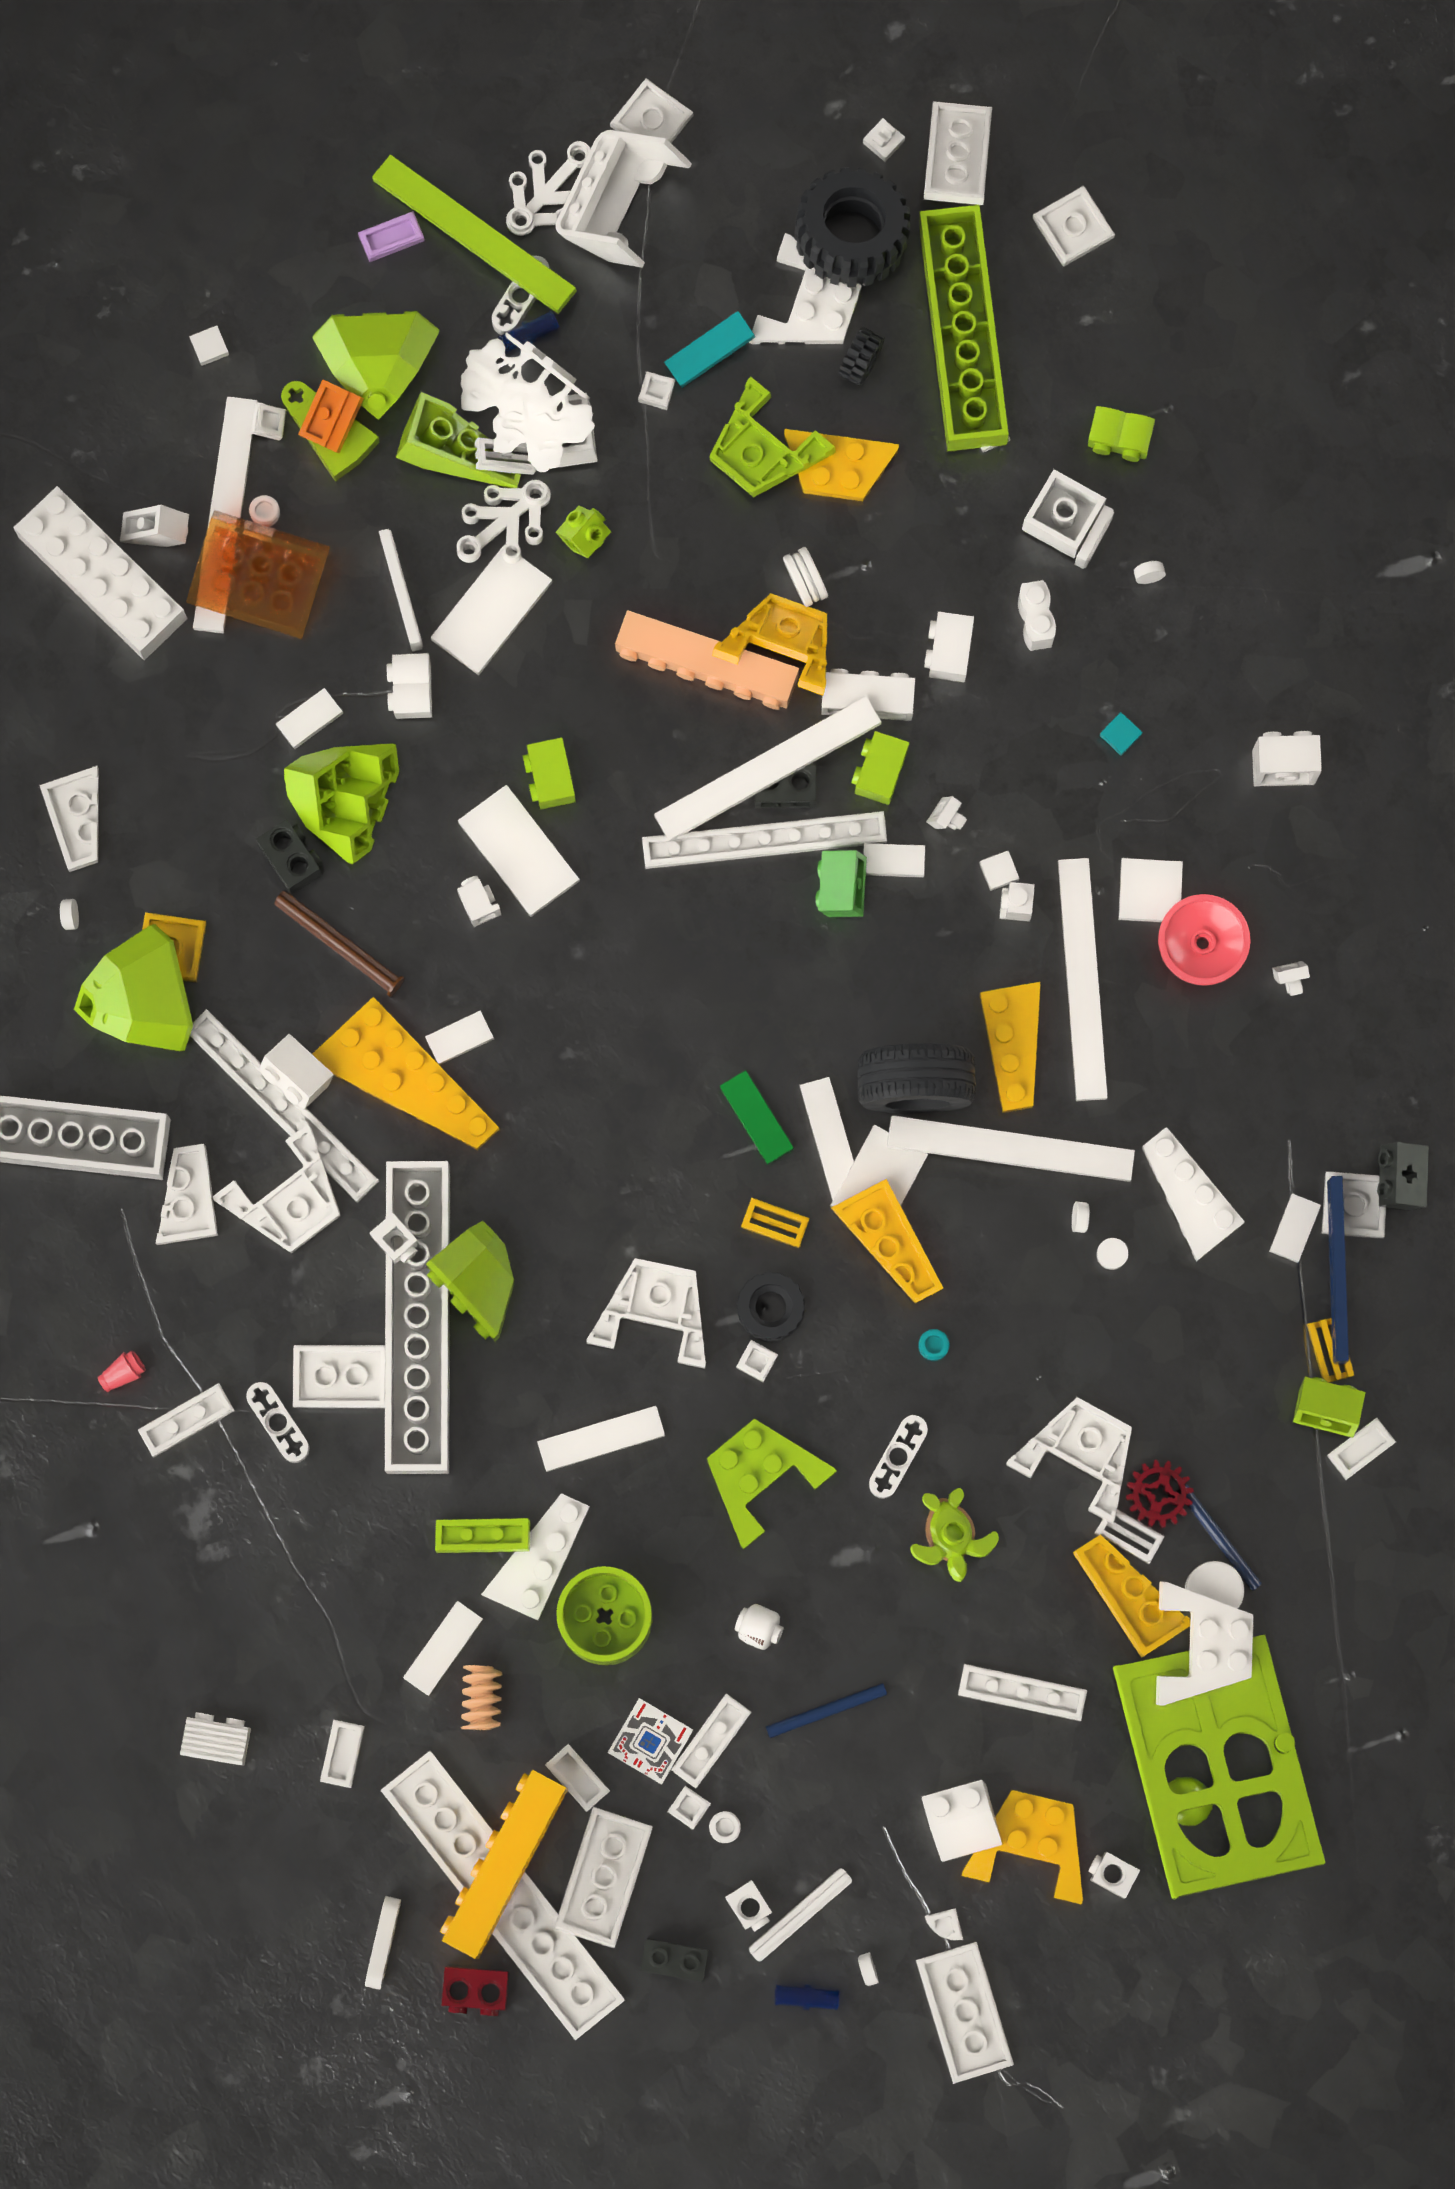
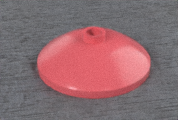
M1199 894L1182 899L1167 912L1159 929L1158 946L1164 963L1174 975L1195 985H1215L1231 978L1244 964L1250 949V931L1244 916L1232 903L1218 896ZM1200 939L1205 940L1208 947L1205 949L1199 948L1197 941Z

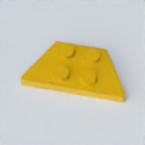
M784 430V438L791 451H795L812 434V432ZM821 434L835 446L836 452L798 473L803 493L864 501L874 483L879 480L889 462L898 453L899 444Z

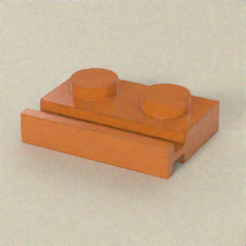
M322 379L298 435L340 454L364 398Z

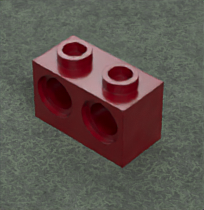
M445 1967L441 2006H449L448 2012L467 2014V2008H480V2015L499 2016V2010H506L509 1971ZM456 1981H462L468 1987V1994L462 2000L455 1999L451 1994V1986ZM489 1983L495 1984L500 1990V1996L495 2002L486 2001L482 1995L484 1986Z

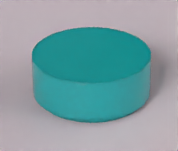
M937 1329L924 1332L918 1343L920 1354L930 1361H938L944 1358L950 1347L947 1335Z

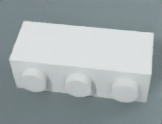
M831 669L830 672H826V688L822 696L821 715H833L867 696L880 719L912 721L915 678H909L908 674L892 673L891 677L879 676V673L875 671L848 674L849 671L845 669Z

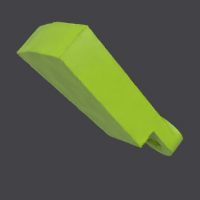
M293 381L283 388L281 398L284 407L299 429H301L316 392L303 382ZM293 391L296 394L303 392V402L294 401L291 403L290 393ZM356 419L352 424L340 454L308 440L335 482L357 467L380 443L379 437Z

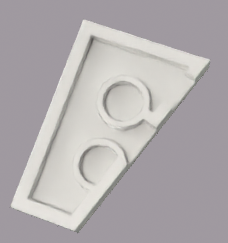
M98 766L39 785L68 871L72 872L98 863Z
M198 1144L174 1148L167 1180L168 1187L165 1202L161 1212L160 1229L155 1243L157 1245L218 1236L206 1145Z

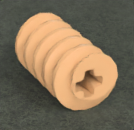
M463 1666L464 1669L471 1671L472 1674L463 1677V1681L471 1684V1686L462 1689V1693L471 1697V1699L462 1702V1706L470 1709V1712L462 1714L461 1718L470 1722V1724L461 1727V1729L492 1730L501 1726V1722L492 1719V1716L500 1714L501 1710L493 1707L492 1704L502 1699V1697L493 1694V1691L502 1688V1684L493 1681V1678L502 1676V1672L494 1669L492 1666Z

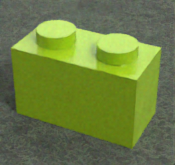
M877 731L874 732L872 740L866 738L861 755L866 757L863 767H856L851 782L856 785L855 794L889 805L908 752L909 742Z
M563 738L528 744V754L522 756L526 773L532 772L534 783L529 784L532 802L538 801L540 810L576 802Z
M1305 1377L1299 1389L1293 1423L1353 1438L1360 1423L1366 1392L1359 1391L1350 1385L1340 1386L1328 1383L1325 1379L1319 1377Z

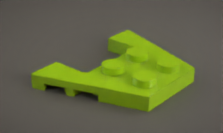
M750 377L745 384V390L739 402H736L734 406L735 410L728 424H725L709 457L711 462L751 496L756 497L833 455L836 449L833 444L815 430L795 451H791L752 417L772 397L768 390Z
M753 1419L707 1458L743 1550L765 1532L747 1510L746 1505L791 1467L795 1466L815 1490L837 1472L834 1467L756 1419Z

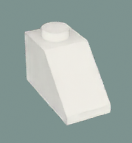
M163 505L124 512L120 542L160 547L185 544L188 535L189 514Z

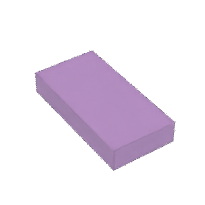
M414 211L358 232L369 262L425 241Z

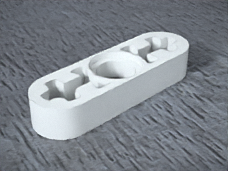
M532 256L549 268L548 262L543 257ZM513 281L492 314L494 330L506 336V332L510 335L516 332L536 300L529 293L527 301L523 303L514 301L512 298L513 292L523 288ZM508 303L514 309L510 316L512 324L506 323L504 326H501L499 317L505 318L509 313L510 308L506 305Z
M264 1382L253 1384L247 1391V1401L283 1457L292 1463H299L305 1460L309 1454V1444L275 1391ZM258 1389L262 1392L268 1390L269 1394L266 1396V1400L271 1407L276 1402L279 1406L269 1410L264 1417L261 1415V1412L266 1411L261 1402L254 1403L253 1401L256 1398L255 1391ZM275 1414H282L287 1419V1425L281 1431H274L269 1426L270 1418ZM292 1428L296 1431L290 1434L295 1443H303V1446L300 1447L301 1454L299 1456H296L294 1453L288 1455L287 1451L290 1449V1445L284 1438L281 1443L277 1439L287 1435Z
M911 1415L901 1422L870 1478L869 1488L874 1496L884 1499L892 1496L927 1435V1424L921 1417ZM914 1422L920 1424L918 1430L922 1434L920 1436L914 1435L909 1444L915 1445L914 1450H911L904 1443L896 1442L898 1437L905 1440L908 1434V1430L905 1428L906 1424L913 1425ZM895 1448H901L907 1454V1461L901 1466L892 1464L889 1459L890 1452ZM885 1463L889 1469L900 1472V1475L896 1477L892 1473L888 1481L892 1488L879 1492L877 1490L878 1484L874 1481L876 1478L882 1479L886 1474L887 1470L881 1469Z
M385 1896L365 1987L381 1990L400 1911L401 1899Z

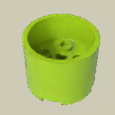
M594 1567L576 1575L563 1589L557 1605V1624L565 1643L578 1657L593 1664L614 1665L630 1659L644 1646L651 1631L652 1610L645 1589L632 1575L614 1567ZM603 1609L606 1613L610 1610L613 1612L611 1624L607 1625L605 1622L599 1624L597 1622L600 1618L598 1613L600 1610Z

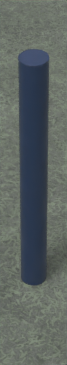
M1195 1494L1186 1495L1187 1499L1193 1501L1192 1505L1188 1506L1249 1588L1254 1591L1262 1585L1261 1581Z
M881 1683L768 1725L766 1730L769 1738L880 1698L887 1695L884 1684Z

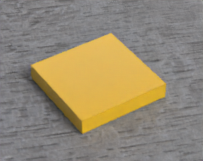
M145 912L142 930L155 924L174 941L182 979L184 981L197 982L206 921Z

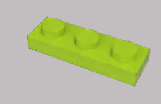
M529 1518L436 1520L435 1551L437 1553L530 1551Z

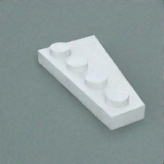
M1167 1127L1143 1145L1142 1149L1167 1197V1202L1171 1210H1173L1180 1225L1179 1227L1187 1239L1197 1262L1243 1225L1245 1221Z
M560 1494L530 1532V1551L514 1552L481 1595L539 1621L590 1506Z

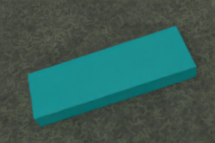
M737 311L667 359L664 363L681 388H683L754 339L755 335L739 311Z

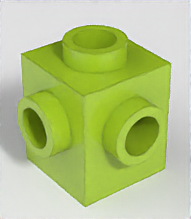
M578 505L575 510L568 514L565 522L556 533L573 552L589 558L596 549L602 546L605 538L611 531L603 523L606 519L599 511L594 508L588 510Z

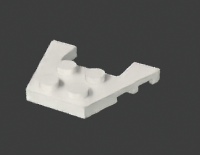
M785 233L777 256V262L805 270L789 321L783 323L757 315L752 330L755 338L749 341V343L779 342V344H785V342H805V344H843L862 285L857 283L856 287H847V283L839 282L838 286L831 284L830 278L825 277L821 279L816 276L815 268L808 269L803 263L804 256L798 254L795 238Z
M308 1124L286 1140V1143L302 1162L303 1168L263 1199L253 1205L236 1181H232L212 1197L215 1202L290 1253L296 1251L341 1216L312 1128Z
M635 1258L606 1309L601 1314L593 1331L588 1336L587 1344L614 1349L621 1319L648 1323L683 1331L678 1363L705 1369L706 1361L696 1271Z
M1077 1397L1049 1422L1042 1431L1028 1441L1020 1451L1013 1455L1006 1465L1030 1479L1046 1452H1050L1103 1482L1088 1511L1113 1524L1118 1507L1132 1427Z
M1160 1581L1159 1610L1190 1611L1191 1613L1189 1675L1187 1677L1157 1676L1156 1705H1167L1251 1678L1253 1614L1174 1584Z

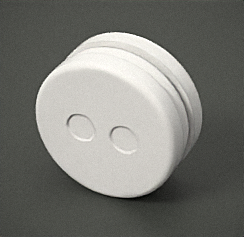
M802 547L798 550L799 553H794L792 556L790 554L783 556V560L804 606L809 607L813 605V602L819 601V598L821 600L826 599L828 593L806 547Z
M1210 1561L1201 1564L1190 1573L1185 1583V1589L1237 1609L1244 1597V1584L1241 1576L1232 1566L1220 1561Z

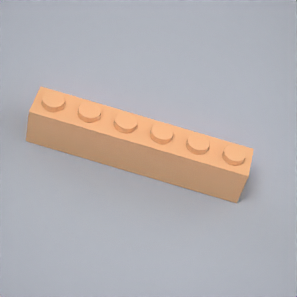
M628 610L615 643L616 651L620 652L619 655L629 661H636L637 659L646 661L648 666L659 671H665L666 668L676 671L677 676L686 680L693 681L694 678L706 681L705 685L712 689L722 690L726 688L734 691V695L739 698L751 700V697L762 700L763 705L779 710L780 707L787 709L799 676L798 667L744 650L738 665L712 656L713 648L719 641Z

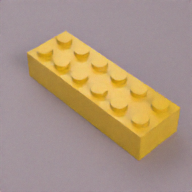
M534 1770L531 1771L530 1775L524 1773L516 1787V1790L520 1792L516 1802H508L501 1815V1819L505 1820L500 1832L494 1830L485 1846L490 1851L485 1860L478 1859L470 1874L475 1877L470 1888L463 1887L455 1904L460 1906L455 1917L449 1915L440 1930L444 1934L443 1942L474 1959L480 1958L568 1791L566 1787Z

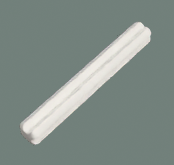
M842 1868L834 1872L749 1947L750 1953L759 1962L766 1958L852 1882L851 1877Z

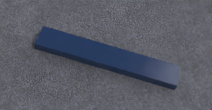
M1331 1176L1327 1181L1332 1354L1334 1364H1346L1349 1361L1343 1176Z

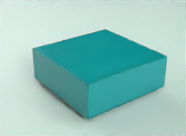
M1120 712L1099 736L1122 756L1141 737L1143 732Z

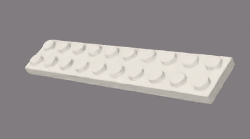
M429 1751L381 1789V1792L459 1892H461L463 1887L470 1888L475 1877L470 1874L478 1859L485 1860L490 1851L485 1846L493 1830L433 1753ZM524 1872L492 1934L572 2037L577 2040L625 2001V1999L575 1935L554 1929L558 1913L527 1873Z

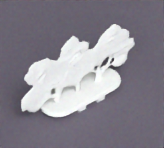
M506 332V338L521 349L520 356L506 357L504 343L498 338L489 340L482 349L470 350L469 356L466 358L468 367L461 375V387L463 390L461 394V408L463 410L479 412L488 407L496 406L499 409V414L493 419V431L497 433V437L494 439L493 452H512L520 443H527V460L537 471L546 472L549 468H556L561 464L564 451L563 443L583 442L595 427V424L591 421L593 416L592 406L588 404L575 406L569 404L568 393L573 389L584 399L588 400L590 397L574 385L577 380L534 345L528 341L522 345ZM498 358L504 359L502 363H496ZM533 358L545 369L535 382L529 383L522 378L521 366L527 360ZM506 364L510 367L515 364V367L508 373L500 374L498 371L500 367ZM517 370L518 376L514 379L513 373ZM550 373L566 384L564 389L554 396L549 395L544 384L545 379ZM562 402L563 408L561 411H557V406Z

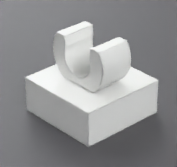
M882 118L863 139V144L886 162L905 141V136Z
M953 796L941 798L926 822L935 829H943L949 826L953 830H956V828L961 830L967 819L957 813L962 803Z
M1299 961L1272 968L1274 979L1279 984L1285 983L1287 993H1290V996L1303 993L1300 980L1310 977L1308 965Z

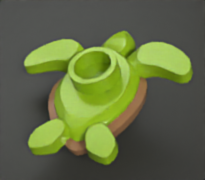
M961 1488L952 1491L949 1494V1499H938L934 1494L925 1493L922 1501L930 1509L925 1527L926 1538L930 1547L913 1544L910 1547L913 1557L927 1565H936L941 1560L947 1561L950 1576L954 1581L961 1582L967 1573V1563L964 1560V1556L969 1555L980 1558L990 1554L998 1543V1533L993 1531L982 1539H974L975 1528L973 1521L966 1511L959 1506L964 1498V1492Z

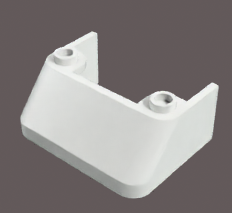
M614 130L602 132L595 139L556 221L557 232L566 240L608 262L643 268L645 262L628 247L627 238L621 233H617L640 183L652 184L662 177L667 165L690 168L692 163L666 138Z

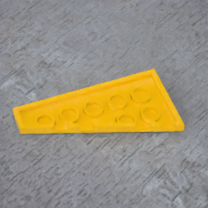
M374 997L312 1053L334 1076L359 1087L372 1096L401 1111H405L418 1120L445 1132V1134L476 1150H479L500 1130L493 1120Z

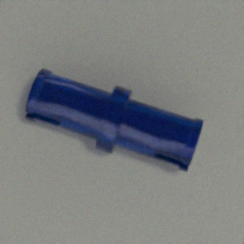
M550 310L548 313L530 322H527V320L521 322L522 326L508 332V334L522 345L526 341L532 344L536 342V338L560 326L552 310ZM506 334L498 336V339L504 343L506 354L518 348V346L506 338Z
M776 1984L774 2005L800 2006L802 2010H809L810 2007L838 2010L839 1990L811 1988V1985H804L803 1988Z

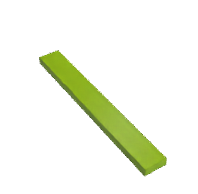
M389 155L372 176L375 183L557 314L561 312L577 292L576 287L392 155Z

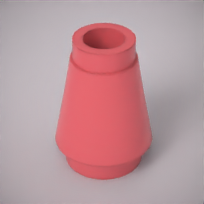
M134 1351L129 1353L123 1352L97 1378L103 1389L109 1392L112 1389L114 1390L141 1378V1374L146 1369Z

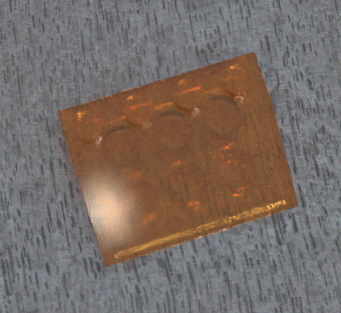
M214 510L186 603L302 639L330 546Z

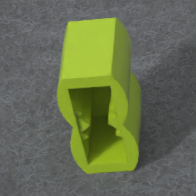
M1096 406L1088 439V447L1093 448L1092 451L1100 455H1110V452L1122 454L1123 459L1132 462L1146 459L1155 419L1144 415L1125 413L1108 407Z

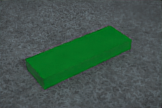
M746 1070L720 1085L721 1091L767 1165L794 1150V1147Z

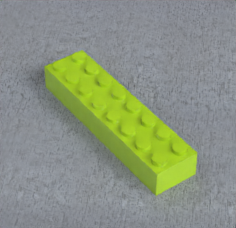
M980 205L920 211L919 230L947 451L1007 445L1009 432Z

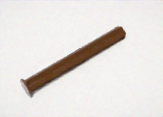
M282 891L277 896L274 904L388 991L387 995L389 997L397 992L404 982L405 978L403 976H396L287 891Z

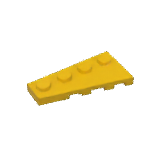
M1040 982L980 992L1002 1113L1033 1108Z
M887 1179L831 1207L914 1303L943 1289Z
M1101 1534L1073 1552L1141 1658L1190 1627L1191 1619L1188 1616H1184L1180 1611L1159 1610V1591L1151 1585L1152 1582L1135 1570L1130 1565V1562Z

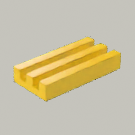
M751 1198L741 1228L799 1248L810 1218ZM757 1207L801 1223L800 1228L753 1212L754 1208ZM752 1218L797 1235L796 1239L752 1224L750 1219Z
M1331 1318L1307 1324L1321 1377L1328 1383L1355 1376L1350 1357L1349 1361L1343 1364L1345 1369L1343 1373L1340 1371L1339 1364L1333 1363L1332 1339L1328 1328L1329 1325H1332ZM1318 1328L1322 1329L1334 1375L1329 1376L1316 1331Z

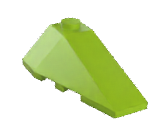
M423 392L419 394L403 431L396 458L426 470L507 488L518 487L521 476L519 473L476 469L478 459L475 457L477 451L475 441L477 438L489 439L478 430V425L472 421L468 423L456 413L457 409L451 404ZM485 449V451L493 452V449Z

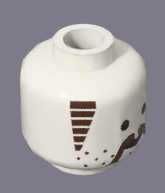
M753 1604L748 1609L743 1608L736 1622L735 1631L739 1632L738 1636L742 1642L765 1650L771 1643L777 1644L779 1642L784 1627L779 1625L780 1616L777 1612L758 1604Z

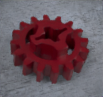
M1154 1460L1153 1468L1151 1469L1145 1463L1142 1464L1143 1473L1140 1474L1134 1471L1132 1476L1136 1482H1129L1126 1486L1133 1490L1132 1494L1125 1496L1126 1500L1134 1501V1505L1129 1508L1130 1512L1136 1510L1140 1512L1137 1518L1139 1522L1145 1517L1148 1518V1527H1152L1155 1521H1159L1161 1528H1165L1166 1520L1168 1519L1174 1525L1177 1524L1176 1515L1179 1514L1185 1517L1187 1512L1183 1509V1506H1191L1193 1501L1186 1498V1495L1194 1492L1193 1488L1185 1487V1484L1190 1480L1189 1476L1181 1478L1179 1474L1182 1468L1179 1466L1174 1471L1171 1470L1170 1461H1167L1164 1467H1160L1158 1460ZM1159 1473L1157 1481L1152 1484L1142 1483L1146 1477ZM1170 1477L1178 1484L1180 1494L1174 1492L1170 1486ZM1159 1486L1164 1487L1163 1493L1169 1497L1157 1502L1155 1501L1156 1496L1151 1494L1150 1491L1157 1490ZM1139 1495L1146 1497L1150 1504L1149 1511L1142 1506ZM1168 1504L1177 1505L1172 1512L1160 1515L1162 1507Z

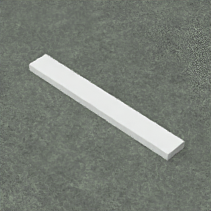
M227 397L193 623L194 630L224 634L253 440L251 429L254 408L258 403L257 400Z
M867 696L660 810L654 816L668 841L671 842L881 725V720Z
M884 811L687 832L671 842L668 841L666 835L642 837L645 869L864 846V843L883 844L887 843Z
M1089 858L1058 860L1076 1101L1107 1099Z
M207 1009L193 1022L190 1037L290 1136L306 1124L312 1128L326 1172L357 1203L379 1182L307 1108L303 1109L298 1104L290 1102L281 1088L264 1078L262 1071L259 1069L261 1063Z
M891 1116L887 1143L889 1148L1127 1182L1131 1181L1135 1150L899 1116Z

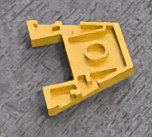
M770 593L747 615L743 623L738 627H734L730 635L722 642L719 641L713 648L712 656L738 665L748 643L805 662L806 665L799 678L798 687L820 695L825 693L827 665V613L805 607L800 603Z
M1011 1790L995 1816L1003 1845L973 1853L961 1876L990 1882L996 1852L1003 1851L1059 1865L1060 1870L1053 1898L1082 1904L1083 1897L1073 1804Z

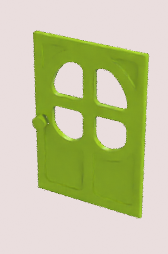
M1265 1634L1253 1637L1251 1678L1167 1705H1156L1157 1676L1187 1677L1189 1675L1190 1651L1113 1667L1172 1899L1326 1863L1297 1757L1295 1739L1291 1734ZM1244 1733L1262 1740L1269 1750L1272 1761L1271 1773L1266 1776L1243 1781L1232 1780L1224 1756V1745L1228 1738L1235 1734ZM1274 1740L1276 1748L1280 1751V1753L1274 1747ZM1184 1745L1200 1748L1208 1759L1213 1778L1212 1787L1184 1794L1173 1793L1168 1786L1165 1774V1763L1168 1756L1175 1749ZM1276 1792L1282 1800V1818L1277 1833L1267 1846L1261 1848L1252 1847L1248 1844L1237 1806L1238 1800L1262 1793ZM1208 1805H1217L1221 1810L1230 1844L1228 1853L1221 1857H1213L1195 1847L1186 1838L1178 1824V1814L1180 1812Z

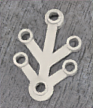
M577 141L569 146L567 150L568 160L546 184L544 168L547 160L545 153L541 150H534L530 153L529 165L533 172L534 197L527 205L524 196V190L527 187L526 175L519 171L510 175L509 184L513 190L514 208L508 212L506 224L511 233L524 236L531 233L535 226L556 225L562 209L557 210L556 213L537 212L543 205L565 204L571 191H556L577 168H582L590 152V147L586 143ZM581 153L585 158L582 161H577L574 159V156ZM539 156L543 161L540 164H535L532 161L533 158ZM521 178L524 182L522 185L517 186L513 184V180ZM524 218L527 222L525 225L519 226L516 224V220Z
M531 480L523 488L488 486L484 491V499L488 505L496 506L502 500L518 502L512 507L477 506L473 503L466 504L462 509V518L465 523L475 524L480 519H495V521L476 537L467 535L460 538L457 542L458 557L468 563L476 561L481 555V549L507 528L503 558L507 563H517L521 558V549L518 545L519 517L529 509V526L525 529V539L531 545L541 543L543 540V530L540 527L541 508L545 507L550 501L551 493L549 487L540 480ZM490 493H497L498 497L490 498L488 495ZM539 494L541 497L534 499L531 498V495ZM469 511L476 512V515L473 517H469L466 515V513ZM531 532L539 533V535L534 538L529 536ZM467 549H472L475 551L473 554L464 553V551ZM510 550H514L517 552V554L514 556L507 555V552Z

